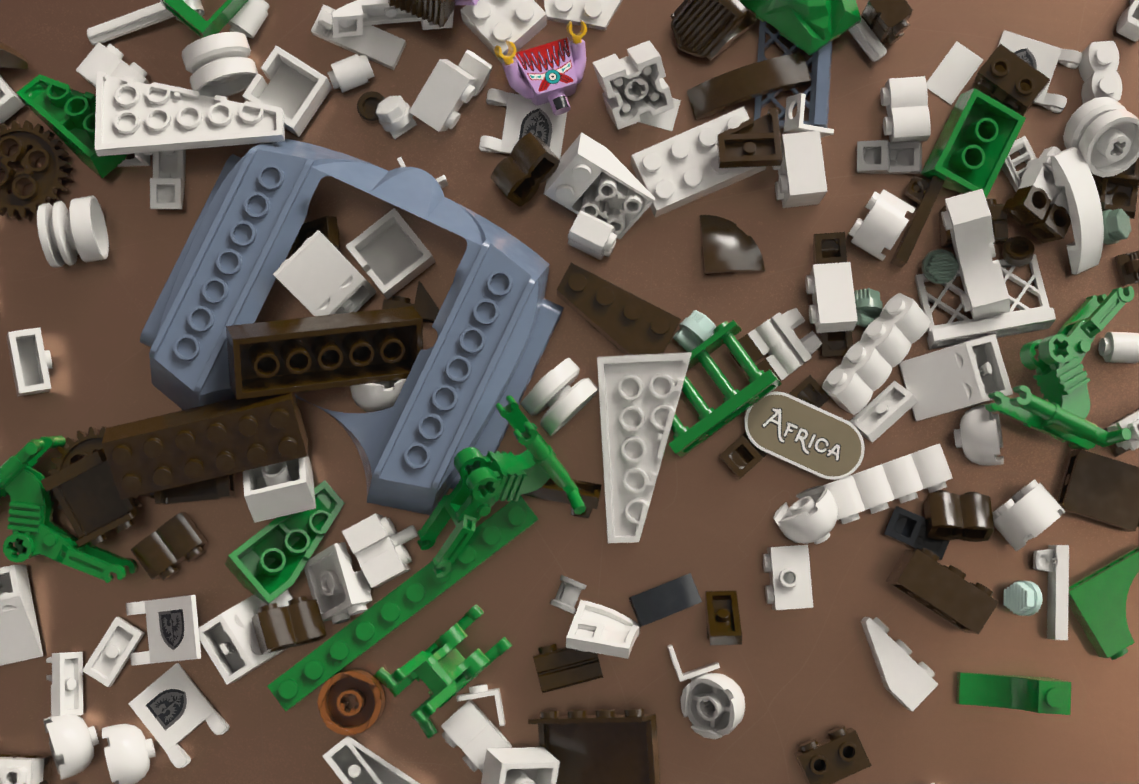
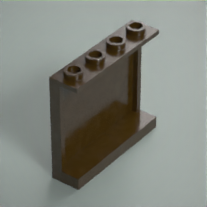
M643 708L625 709L622 715H615V709L596 710V715H587L586 710L567 711L568 716H559L558 710L540 711V717L528 719V724H538L539 747H544L560 761L556 784H661L656 714H644Z

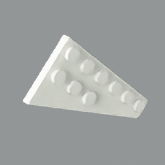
M96 71L95 151L97 156L285 141L284 113L282 108L249 101L239 103L229 101L225 96L215 95V97L200 95V92L156 82L145 84L135 82L134 78L122 76V79L110 77L106 72Z
M692 352L604 356L597 358L608 543H634L640 541Z

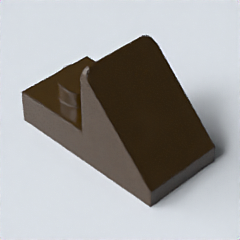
M325 216L302 224L292 245V255L317 230L340 252L337 217Z
M420 281L418 282L414 304L410 303L411 299L401 296H392V300L384 299L382 309L413 306L425 323L433 324L439 313V308Z
M705 591L706 629L710 645H742L737 591Z

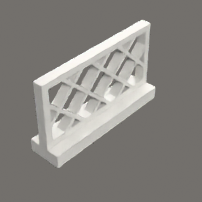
M1036 254L1033 255V259L1029 263L1032 277L1028 283L1012 273L1016 266L1008 264L1004 259L999 260L1003 276H1005L1004 281L1006 282L1007 279H1010L1024 289L1017 299L1009 295L1010 304H1012L1010 312L973 321V319H969L959 313L963 307L962 302L957 310L941 301L948 289L959 296L965 293L952 284L956 277L960 276L959 268L951 281L941 284L945 288L938 299L926 292L924 282H928L925 276L923 274L916 275L915 282L921 307L931 320L927 329L929 350L953 346L993 334L998 338L1049 329L1056 320L1054 309L1049 307ZM1033 280H1034L1035 287L1032 286V285H1030ZM1026 290L1038 297L1040 307L1029 308L1019 302ZM929 301H930L931 303H933V306L931 307V309H930ZM937 306L952 315L948 323L934 325L932 312ZM1015 307L1020 309L1019 311H1013ZM955 318H957L958 320H960V321H957V322H953V320H954Z

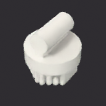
M389 96L378 104L376 114L379 122L385 131L391 133L394 139L417 125L412 118L413 114L409 112L411 109L409 104L401 96Z

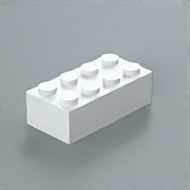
M744 106L632 154L631 166L638 181L655 197V201L650 205L655 217L766 169L767 166L719 168L717 135L730 128H737L742 122L750 119Z

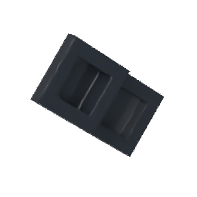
M899 506L895 507L884 535L913 549L919 548L922 550V548H926L936 554L940 561L950 540L928 538L925 518Z
M691 573L629 597L640 627L702 602Z

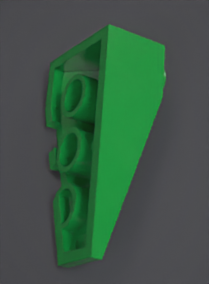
M40 74L16 92L18 97L101 179L126 159L127 154L97 156L95 94L87 91L85 94L71 89L68 84Z
M326 480L314 488L315 509L275 518L227 557L225 563L227 568L245 589L267 605L294 584L345 504Z

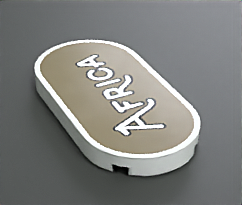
M778 391L770 392L746 411L744 420L746 434L757 448L819 477L830 480L845 478L851 475L863 460L865 451L864 440L859 430L851 422L792 395Z

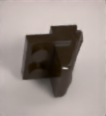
M684 0L670 16L673 19L671 28L678 49L696 57H707L709 61L730 47L735 39L752 28L758 21V18L750 9L745 7L739 0Z

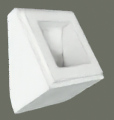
M467 49L458 67L477 78L474 84L476 91L473 96H477L486 86L493 66Z

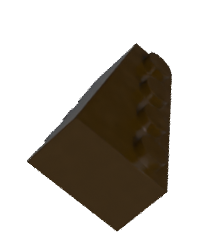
M570 263L557 288V296L594 326L607 340H610L624 355L664 354L681 321L680 318L573 263Z

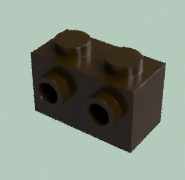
M1000 43L980 68L974 82L977 83V87L988 96L994 95L1002 101L1003 105L1024 116L1045 90L1050 78Z
M845 726L828 732L829 738L817 742V739H812L799 746L800 751L794 753L808 784H833L872 766L856 730L852 728L846 730Z

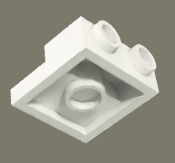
M345 542L335 543L308 560L304 570L312 599H317L323 622L332 620L333 625L351 620L350 616L368 610L366 604L372 601L370 585L363 571L353 572L352 560Z

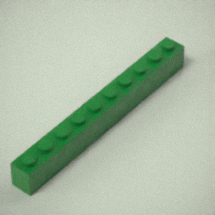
M521 495L518 501H510L475 528L474 534L451 565V571L446 576L436 577L432 570L435 564L431 561L271 682L267 687L285 712L292 709L320 688L332 676L341 672L539 521L538 517Z

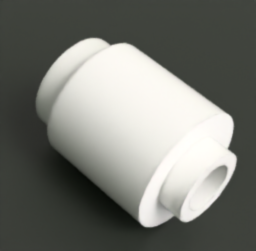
M248 0L228 22L231 26L229 31L243 33L246 37L253 39L268 16L269 4L264 0Z
M355 54L332 63L331 67L333 70L327 72L333 88L337 89L340 87L342 93L369 82L368 79L375 77L366 54L361 56Z
M1107 332L1104 338L1100 339L1099 354L1103 356L1105 362L1138 363L1139 333Z

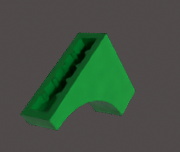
M1139 546L1069 586L1068 606L1098 657H1110L1111 660L1117 659L1128 652V646L1135 643L1126 619V601L1132 581L1139 572Z
M957 672L956 703L1009 708L1045 714L1070 715L1071 682L1049 677Z

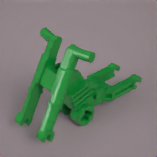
M1133 287L1113 289L1108 296L1102 294L1087 297L1086 301L1066 321L1056 335L1046 337L1043 340L1031 341L1022 346L1020 350L1021 362L1027 369L1036 370L1033 378L1037 380L1036 384L1038 387L1040 386V392L1044 394V399L1033 395L1027 386L1020 385L1013 387V391L1018 393L1020 397L1009 398L999 391L989 393L988 397L993 399L995 403L986 404L985 409L989 412L998 411L1023 423L1027 428L1032 427L1061 442H1068L1069 447L1073 450H1089L1095 447L1096 444L1106 447L1130 440L1132 434L1128 428L1108 432L1086 420L1091 405L1087 383L1091 380L1086 377L1088 374L1086 370H1083V364L1080 363L1085 354L1090 350L1095 336L1104 329L1127 302L1133 300ZM1035 349H1038L1039 354L1037 356L1038 361H1036V359L1034 358V356L1036 355Z
M510 395L506 397L508 405L503 407L501 403H497L496 409L513 427L514 436L527 450L518 455H514L511 451L508 453L506 451L501 453L499 451L494 453L488 451L487 455L483 456L479 449L475 447L462 449L454 458V467L460 475L459 483L450 495L442 497L421 530L417 532L420 538L417 541L420 549L428 550L435 544L436 538L450 518L456 525L437 555L432 559L435 564L432 570L438 578L446 576L451 571V565L474 534L476 522L482 516H487L490 513L491 507L498 499L500 501H505V499L507 501H512V499L518 501L520 495L538 490L551 478L558 487L564 490L575 514H582L586 510L579 494V489L569 476L566 468L558 460L551 446L536 430L538 427L526 418L519 409L515 399Z
M60 435L31 439L16 455H12L0 466V498L2 496L6 497L9 494L11 499L7 529L12 530V535L8 536L3 544V552L6 558L12 562L19 563L41 554L58 563L102 579L106 583L113 581L112 572L117 574L118 580L124 579L126 577L125 565L129 567L131 574L137 572L138 564L134 559L123 558L96 546L89 547L87 543L78 547L75 542L78 540L77 537L52 522L54 501L51 500L50 491L46 492L41 483V480L45 479V477L39 471L33 469V467L49 449L58 448V446L64 447L66 440Z
M477 604L466 612L448 631L441 634L439 639L425 651H421L404 666L398 668L392 674L381 667L373 675L391 691L394 697L399 695L415 680L418 682L423 681L430 689L428 691L430 697L413 711L410 716L417 721L427 739L432 738L438 733L429 718L436 709L445 705L470 681L477 678L478 674L512 646L508 639L503 637L485 654L478 648L466 659L455 648L468 636L464 630L484 614Z

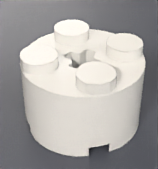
M884 189L881 194L876 191L873 193L865 206L870 210L864 221L858 218L849 232L853 236L851 243L881 261L886 257L881 253L884 247L891 250L909 220L904 217L906 212L909 211L913 214L916 209Z
M1035 479L1012 496L1015 502L1009 499L992 512L994 526L1015 551L1025 546L1029 539L1037 537L1060 518V515L1065 513L1064 509L1041 483L1038 484Z

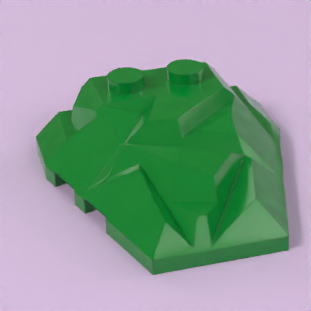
M739 0L745 7L754 12L759 20L771 24L779 30L780 35L810 56L861 22L856 0Z

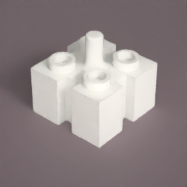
M650 40L628 48L629 56L619 59L616 54L592 62L598 82L604 91L602 95L607 112L618 130L640 122L639 114L649 111L651 116H655L675 108L669 86L663 79L666 77L661 56Z
M375 513L342 531L371 588H378L411 570L408 563L412 562V559L406 547L402 544L418 536L413 525L397 532L390 518Z

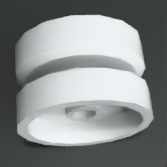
M222 32L209 35L194 41L182 50L181 56L185 69L192 73L190 76L192 90L199 91L200 95L215 97V95L226 97L248 88L258 71L255 62L248 58L251 49L247 37L243 33Z
M1109 97L1094 98L1081 105L1070 117L1063 135L1064 145L1066 149L1077 147L1094 175L1100 177L1115 176L1127 170L1139 157V119L1114 99Z
M570 358L565 359L543 376L521 402V406L531 416L538 415L548 406L550 407L540 421V426L550 436L554 435L568 423L599 391V388L589 378H583L570 387L580 371V368Z

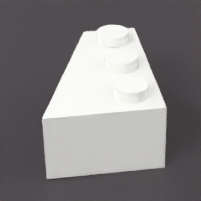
M346 736L323 755V758L343 784H420L349 736Z

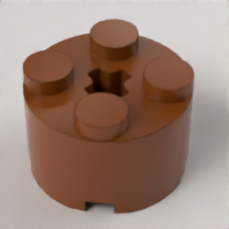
M359 669L345 670L332 676L324 683L318 695V710L323 722L330 730L341 735L350 736L366 731L379 720L385 706L383 686L372 674ZM355 695V701L359 705L349 709V702L345 700V697L348 698Z

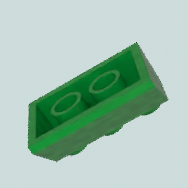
M975 88L960 94L921 174L929 179L933 176L945 180L944 188L963 194L983 189L985 198H987L1026 118Z

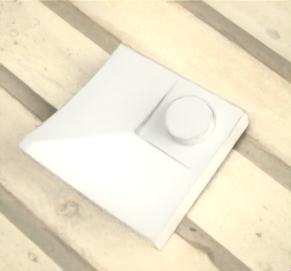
M581 600L566 637V648L628 659L632 647L640 634V625L613 609Z

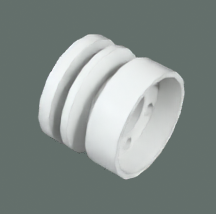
M91 195L72 199L69 210L62 201L55 202L53 206L50 203L38 206L37 227L39 240L45 258L51 267H62L64 263L69 266L74 265L78 254L86 263L104 260L108 257L109 239L107 226L101 206L95 196Z

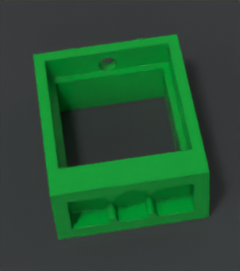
M160 0L161 4L200 38L219 33L248 1L227 0L206 21L183 0Z

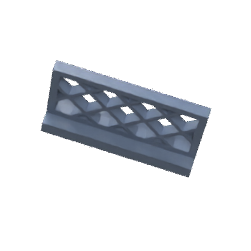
M760 20L757 62L767 60L765 50L774 42L784 52L782 56L793 54L799 48L793 45L788 50L778 40L782 36L779 34V31L774 35L766 27L767 22ZM767 34L770 37V39L765 43ZM833 41L813 53L812 57L806 62L807 67L812 64V73L809 72L812 82L811 86L803 92L806 97L810 94V103L805 99V106L809 109V121L803 120V124L828 128ZM795 88L790 89L795 95L799 94ZM782 89L773 91L771 94H765L767 98L763 101L762 95L755 97L754 120L761 117V109L772 101L781 111L778 115L779 128H784L785 120L781 119L785 117L786 109L775 99Z

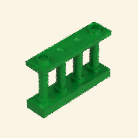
M734 320L730 323L725 321L713 330L714 335L691 351L692 354L687 371L700 362L724 395L723 401L725 403L715 410L713 407L709 408L691 381L685 376L682 392L700 416L698 417L699 422L691 428L684 426L676 414L674 416L671 430L674 432V440L669 443V446L680 457L689 453L782 384L770 369L767 372L758 369L735 337L742 329ZM723 344L727 346L750 378L748 380L750 384L741 391L733 388L710 356L712 352Z

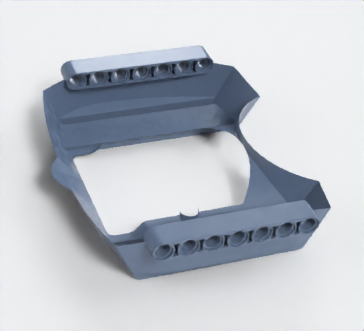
M285 139L282 142L258 144L252 147L242 158L232 154L227 159L142 330L140 343L151 347L149 358L152 384L182 410L236 398L230 387L226 326L255 322L276 279L273 273L285 261L306 218L310 200L319 181L325 176L337 178L458 234L466 239L467 249L457 268L451 288L432 325V328L438 334L437 341L430 349L420 350L394 406L370 413H343L316 406L333 417L345 429L355 444L365 471L367 503L431 515L442 497L447 494L450 488L454 490L460 481V475L454 467V458L458 452L468 447H475L479 449L483 456H486L488 451L493 453L497 451L510 424L500 415L496 409V404L501 403L503 407L507 406L506 397L510 395L519 405L564 307L545 299L550 264L499 226L444 197L437 180L422 169L400 167L388 171L344 153L291 139ZM295 395V396H296V399H300V400H302V401H305L304 399H302V398L298 397L297 395Z

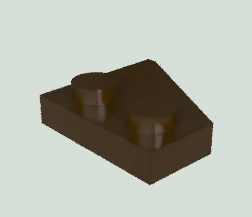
M777 107L769 109L766 115L754 121L751 118L742 122L739 127L730 128L717 135L719 168L781 166L782 150Z

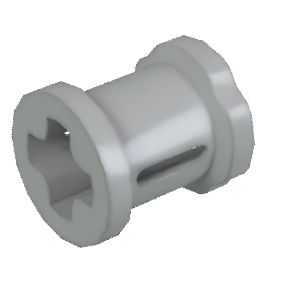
M561 575V585L555 599H551L549 604L575 614V604L581 590H585L587 585Z

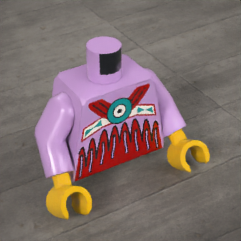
M580 20L581 30L578 33H573L571 21L567 24L566 29L573 37L572 41H569V38L566 37L517 53L514 43L506 41L508 46V53L506 55L502 54L500 46L496 45L494 49L496 56L504 60L502 66L510 87L524 98L531 99L534 105L538 106L549 102L554 115L564 114L571 109L567 96L575 93L577 84L583 79L586 66L585 41L582 40V37L587 32V26L582 20Z

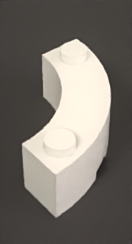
M983 189L946 198V211L941 212L945 230H950L955 256L959 265L958 268L965 293L960 294L964 311L971 312L973 321L1010 312V297L999 260H992V258L996 257L993 244L995 239L991 213Z

